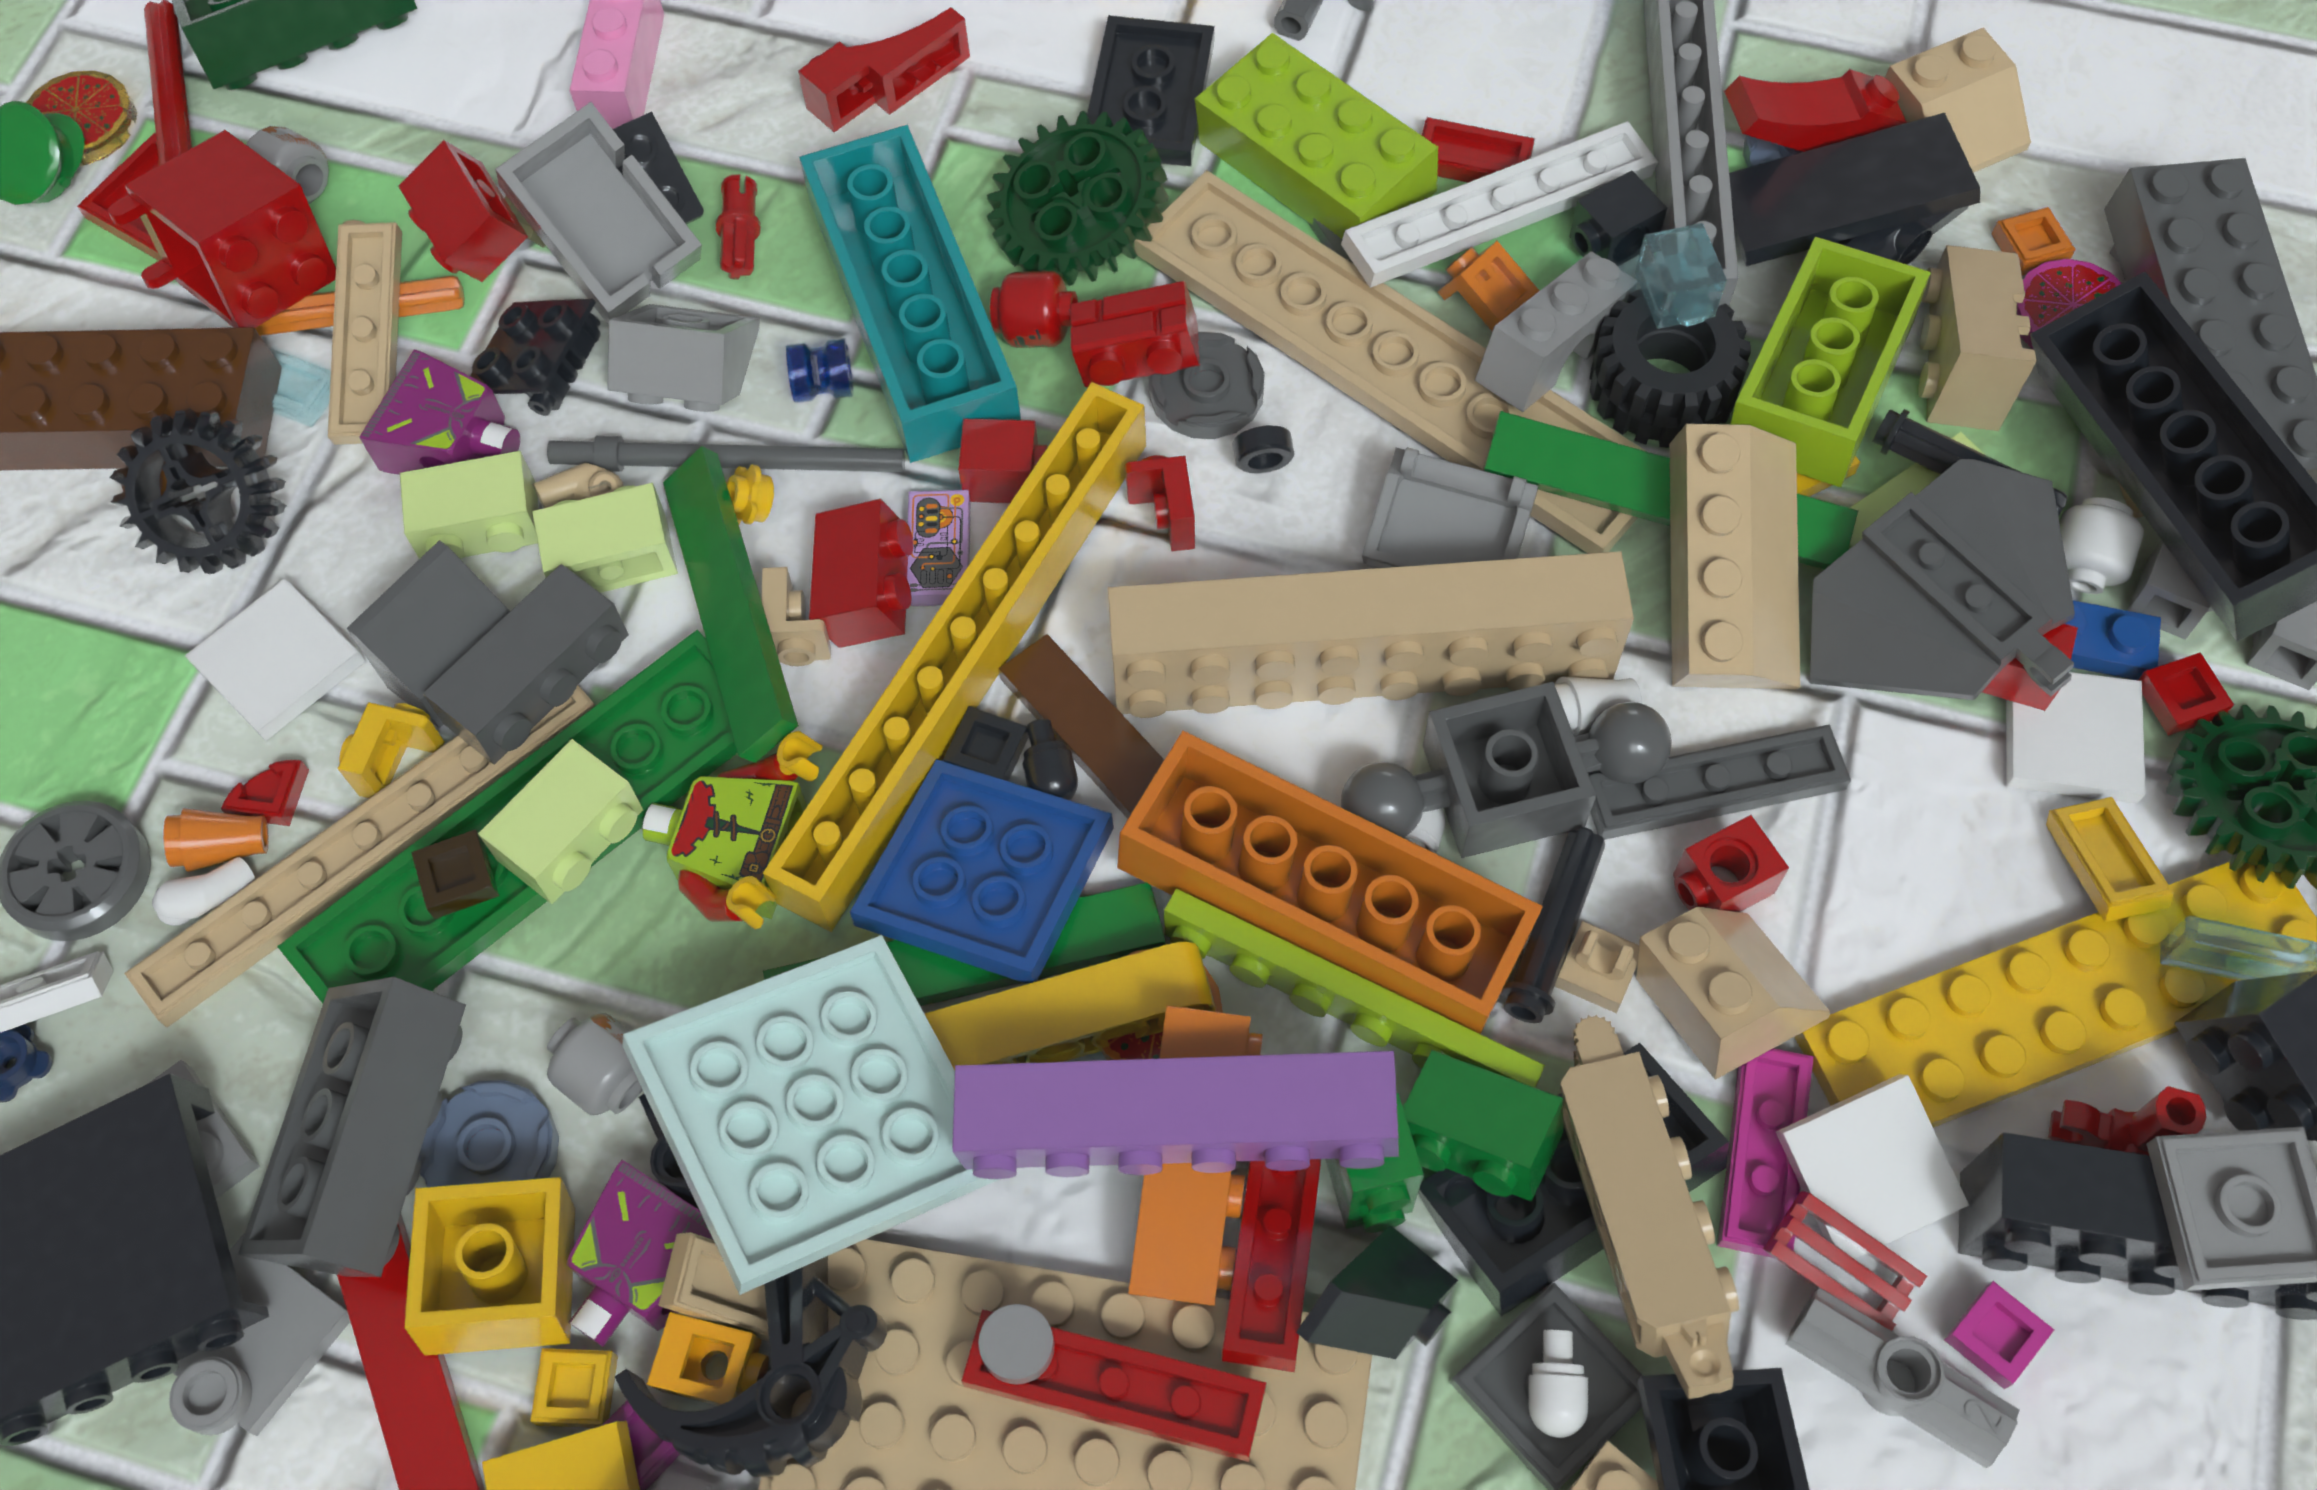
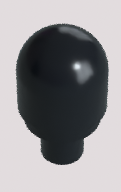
M1038 719L1030 722L1027 725V731L1031 747L1023 753L1024 761L1022 762L1027 787L1071 800L1078 788V776L1072 752L1068 750L1065 742L1056 741L1051 720Z

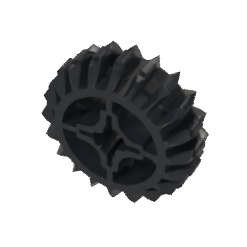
M190 408L176 411L174 418L167 414L156 416L150 421L151 429L145 426L133 431L130 436L135 446L122 447L116 454L126 464L127 468L114 470L109 478L125 486V492L114 495L111 503L118 506H127L130 515L124 517L120 527L129 529L137 526L142 532L137 539L135 547L145 549L155 544L157 546L156 563L167 564L177 558L180 572L190 573L198 569L200 565L205 574H215L221 571L224 564L231 569L237 568L246 563V554L254 557L265 550L266 546L262 538H270L276 535L279 529L278 525L269 516H277L283 513L287 505L271 497L272 492L284 488L286 481L278 477L269 478L267 469L277 463L278 457L274 455L259 457L256 450L261 446L262 436L254 434L241 439L242 421L231 419L221 425L219 412L208 410L201 412L199 417H197L194 410ZM192 445L204 448L215 454L227 465L228 469L214 467L206 460L202 452L196 453ZM161 467L167 479V487L162 496L159 486ZM212 482H217V487L205 492L206 497L201 499L195 497L185 502L182 501L183 496L194 492L193 486L200 484L202 487ZM238 487L240 509L237 520L233 524L231 519L236 515L230 503L231 494ZM171 515L184 517L192 524L196 532L203 531L205 536L187 530Z

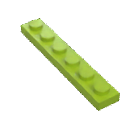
M1176 888L1164 909L1165 935L1170 937L1171 943H1195L1199 947L1202 959L1207 955L1230 966V972L1248 985L1264 988L1267 984L1290 995V1001L1297 1008L1310 1015L1324 1017L1327 1013L1349 1024L1351 1031L1369 1044L1385 1047L1389 1043L1411 1054L1413 1062L1420 1068H1423L1431 1050L1534 1088L1538 1085L1546 1065Z

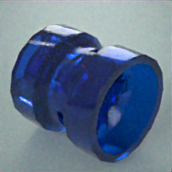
M846 338L828 340L824 346L811 348L806 343L787 344V370L791 394L795 403L813 401L820 394H830L835 399L853 397L852 367ZM814 357H817V366H818V374H819L820 385H818L817 371H816V365H815V359H814Z

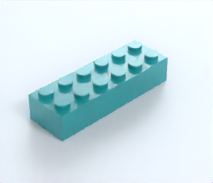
M908 124L800 156L799 159L810 204L910 463L960 448L963 419L1021 420L1017 386Z

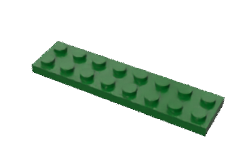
M698 630L694 631L277 946L322 1004L324 1003L328 988L396 977L433 991L547 902L545 898L499 863L484 843L499 896L434 919L426 908L411 852L475 829L479 833L571 739L628 781L643 808V811L637 816L636 823L630 833L621 841L611 843L591 864V867L643 827L646 812L651 804L672 805L690 790L695 779L701 776L708 777L735 756L737 750L706 638Z

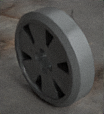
M72 801L53 806L29 819L15 832L0 856V902L14 920L39 937L54 941H74L94 936L119 922L141 897L149 878L151 866L148 844L140 830L124 814L109 805L95 801ZM81 860L85 867L75 869L76 878L67 881L62 876L63 873L71 872V864Z

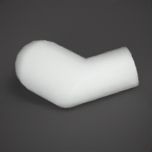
M236 857L207 874L166 881L157 889L152 899V906L157 912L158 918L165 924L171 926L182 925L190 919L197 918L225 902L253 882L255 877L249 865L242 858Z

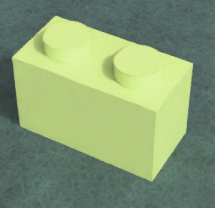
M521 451L400 473L404 534L419 559L439 540L447 545L460 559L495 551L502 553L513 552L522 546L538 544L532 511L539 510L538 496L533 487L535 480Z
M653 482L640 486H623L613 492L581 500H564L552 507L532 511L545 577L549 576L562 564L601 593L678 574L666 514Z
M571 739L478 835L499 863L553 904L564 892L575 889L584 881L591 869V864L611 843L621 841L630 833L636 823L637 816L643 811V808L628 781Z

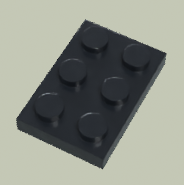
M1108 15L1087 111L1091 123L1094 124L1102 112L1108 113L1113 125L1124 117L1133 131L1139 128L1143 130L1149 144L1153 143L1162 160L1161 163L1192 167L1198 134L1195 98L1207 86L1215 43V26Z

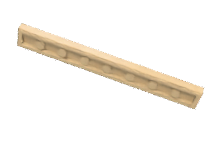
M577 685L573 695L564 704L554 707L531 729L530 735L520 747L508 751L495 765L457 735L124 974L156 1019L168 1028L278 948L279 944L594 708L595 704Z

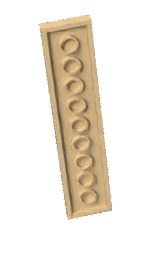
M1208 170L1161 213L1163 216L1162 222L1151 223L1147 227L1153 237L1151 242L1137 239L1134 241L1137 256L1175 281H1185L1190 291L1449 462L1483 471L1495 423L1500 411L1645 451L1552 390L1545 393L1524 412L1518 410L1475 381L1486 348L1386 284L1381 283L1370 288L1353 263ZM1542 490L1537 491L1531 512L1533 518L1588 554L1609 552L1638 519V517Z

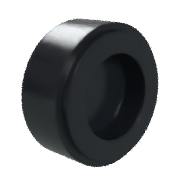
M1268 425L1251 428L1240 433L1232 442L1236 466L1248 473L1258 474L1278 470L1286 466L1295 455L1291 432L1281 426Z

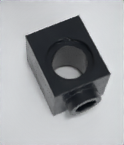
M1631 170L1577 200L1569 237L1575 249L1582 257L1592 251L1601 258L1608 259L1617 266H1620L1658 245L1667 206Z

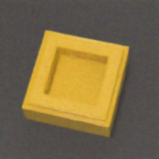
M542 1348L530 1422L536 1426L596 1428L602 1426L610 1417L618 1355L613 1351Z

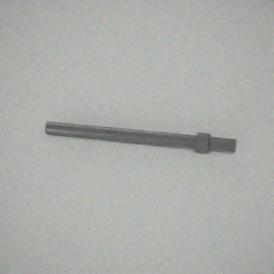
M596 436L594 441L550 440L547 447V457L550 464L580 465L589 463L612 472H622L624 466L680 467L701 446L718 454L722 468H737L740 466L748 469L753 464L758 465L760 469L905 471V450L898 448L624 442L622 436Z

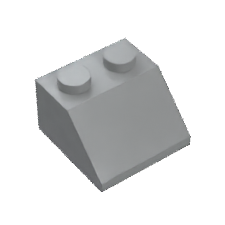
M648 304L609 320L607 390L628 393V401L638 404H661L664 398L684 400V408L701 412L720 410V405L740 395L758 335L760 318Z

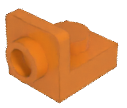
M1496 241L1480 254L1473 247H1470L1445 269L1452 278L1437 291L1444 301L1458 291L1489 329L1493 331L1495 325L1538 293L1539 289L1502 245Z

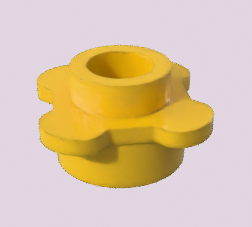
M751 464L748 470L745 467H737L734 475L729 477L726 484L738 524L740 525L741 521L749 525L753 522L762 523L769 516L773 505V480L769 475L761 474V469L758 465Z

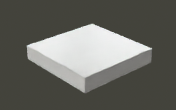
M285 578L185 655L203 677L265 741L366 662L359 651Z
M2069 672L2072 675L2071 681L2060 689L2045 711L2006 700V787L2094 799L2113 797L2114 801L2138 804L2146 795L2142 681Z
M1899 1074L1776 1131L1802 1190L1814 1195L1883 1245L1889 1244L1969 1206L1909 1075ZM1816 1219L1824 1238L1853 1259L1866 1254Z

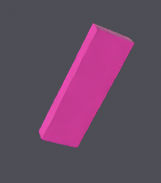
M1773 1048L1738 1067L1717 1242L1719 1247L1774 1258L1765 1252L1763 1248L1800 1193V1184L1776 1131L1798 1122L1808 1115L1813 1056ZM1794 1235L1786 1245L1792 1251H1794Z

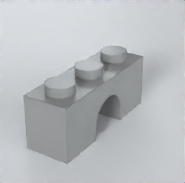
M1590 251L1494 326L1475 381L1518 410L1524 412L1555 386L1561 369L1572 351L1586 360L1595 353L1605 317L1610 316L1611 308L1619 300L1627 302L1629 293L1635 291L1639 281L1620 270L1612 261L1601 258Z
M2160 540L2146 561L2127 611L2161 617V630L2186 640L2207 612L2214 610L2163 541ZM2316 601L2253 633V649L2247 665L2310 690L2317 682Z

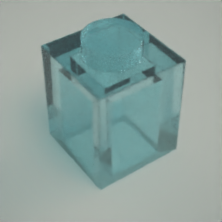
M1703 223L1646 234L1644 236L1635 274L1657 329L1679 324L1692 326L1708 318L1715 317L1727 279Z

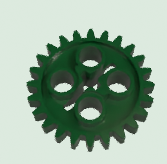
M1081 111L1076 124L1069 126L1063 115L1058 116L1057 130L1051 133L1042 124L1038 125L1037 133L1039 139L1036 142L1032 143L1021 137L1018 142L1023 153L1019 157L1004 155L1003 159L1010 169L1009 173L993 174L992 178L1000 191L987 195V200L994 209V211L987 215L988 221L995 230L992 234L994 239L1014 267L1021 265L1024 272L1054 271L1058 274L1061 272L1069 286L1074 285L1079 271H1085L1091 282L1096 281L1098 266L1105 264L1113 273L1117 272L1118 263L1116 257L1122 253L1132 259L1137 257L1132 245L1136 239L1146 242L1152 241L1153 237L1146 223L1163 221V216L1157 204L1168 201V195L1162 185L1168 178L1161 165L1162 160L1153 143L1149 144L1141 128L1133 131L1124 117L1113 125L1107 112H1102L1095 123L1092 124L1087 113Z
M2242 705L2235 718L2226 711L2218 712L2212 722L2202 718L2199 719L2192 732H2186L2182 737L2166 773L2172 776L2166 788V793L2179 797L2172 809L2173 814L2193 817L2185 833L2188 836L2207 835L2211 839L2205 850V853L2208 855L2217 854L2223 850L2232 854L2229 869L2233 871L2249 863L2255 866V873L2259 882L2264 883L2271 872L2280 873L2284 884L2289 889H2293L2300 877L2304 875L2308 882L2317 890V727L2315 729L2306 727L2303 712L2297 711L2290 721L2281 720L2275 706L2270 705L2262 718H2258L2249 706Z

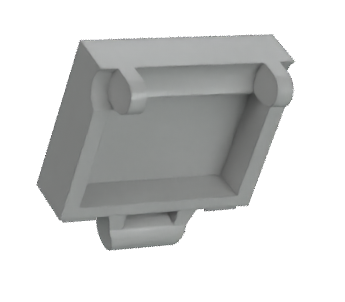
M1396 447L1363 550V563L1368 568L1376 569L1518 559L1537 496L1538 486L1526 483L1527 480L1514 476L1511 479L1419 454V450L1407 447L1404 450Z

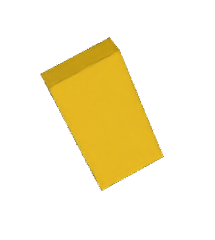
M2113 797L2049 810L2046 826L2104 922L2170 908L2174 892Z
M616 1421L482 1461L486 1490H640L627 1421Z

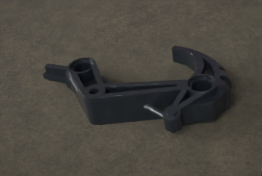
M644 1093L639 1096V1100L658 1140L652 1149L650 1157L652 1173L671 1192L699 1209ZM828 1256L764 1284L771 1370L764 1377L724 1404L707 1410L679 1411L663 1407L651 1394L644 1380L630 1370L625 1369L616 1375L615 1379L623 1395L637 1415L659 1438L665 1442L672 1443L674 1449L687 1459L700 1465L709 1464L713 1470L729 1475H738L746 1469L753 1477H772L784 1472L787 1460L790 1458H794L806 1468L825 1459L828 1449L842 1437L850 1420H860L862 1394L858 1380L868 1352L879 1349L887 1336L886 1322L872 1308L866 1305L850 1306L828 1287ZM828 1307L840 1316L839 1324L830 1331H828ZM812 1389L811 1401L807 1409L799 1416L792 1418V1408L796 1399L804 1392Z

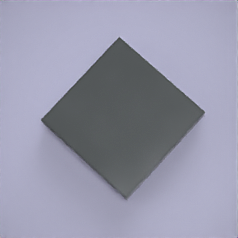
M1555 1283L1549 1286L1480 1351L1450 1382L1548 1490H1558L1642 1408L1637 1379L1643 1375ZM1544 1330H1566L1573 1332V1364L1583 1365L1584 1377H1588L1587 1419L1579 1431L1568 1437L1557 1438L1543 1433L1533 1423L1529 1413L1528 1375L1532 1374V1364L1543 1363Z

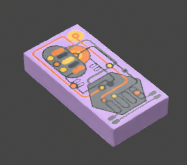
M969 490L909 492L908 525L912 532L914 544L913 552L908 556L907 580L912 596L910 606L942 605L969 566L971 505Z

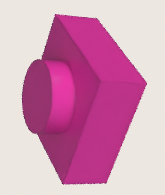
M1992 1281L1984 1287L1944 1341L2005 1390L2016 1382L2054 1332V1329L1995 1281Z

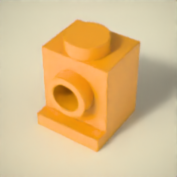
M669 1312L646 1385L664 1393L719 1406L740 1395L764 1377L768 1370L769 1356L759 1353L762 1340L753 1333ZM725 1354L729 1360L725 1376L718 1380H710L706 1374L707 1362L714 1355Z

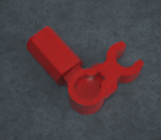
M2167 1086L2137 1112H2127L2113 1108L2106 1114L2089 1104L2066 1099L2063 1102L2062 1112L2054 1110L2051 1113L2048 1138L2055 1141L2150 1156L2147 1143L2155 1137L2198 1134L2203 1129L2206 1121V1108L2199 1094Z

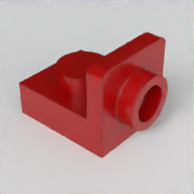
M1154 455L1146 457L1141 461L1126 463L1128 503L1134 505L1153 502L1157 530L1168 529L1171 552L1195 549V515L1186 456L1166 457Z

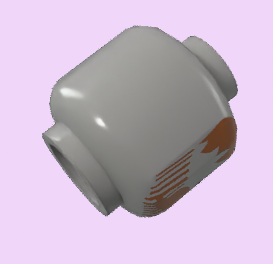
M269 126L261 129L248 140L246 144L248 147L301 185L309 204L323 193L327 185L329 167L327 157L319 145L286 127Z
M606 1013L594 1014L582 1022L576 1018H571L550 1039L547 1049L553 1056L549 1062L547 1078L556 1089L587 1114L599 1115L609 1110L614 1114H618L625 1110L643 1091L623 1049V1034L630 1031L611 1015Z

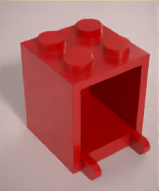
M226 130L124 185L129 195L113 203L108 208V213L113 223L117 225L128 224L141 217L161 257V260L142 271L141 277L146 287L157 289L175 280L233 328H256L301 301L304 297L311 295L336 280V266L301 185Z

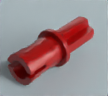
M734 174L724 178L721 183L722 214L716 219V232L721 237L720 268L728 272L729 278L739 280L740 276H750L754 271L755 239L760 235L761 223L758 217L755 216L756 182L751 177L746 176L744 180V194L740 193V174Z

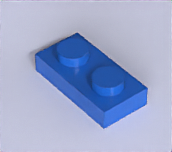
M2073 600L2074 619L2064 623L2078 627L2071 660L2074 662L2073 668L2138 680L2144 671L2158 667L2161 617Z

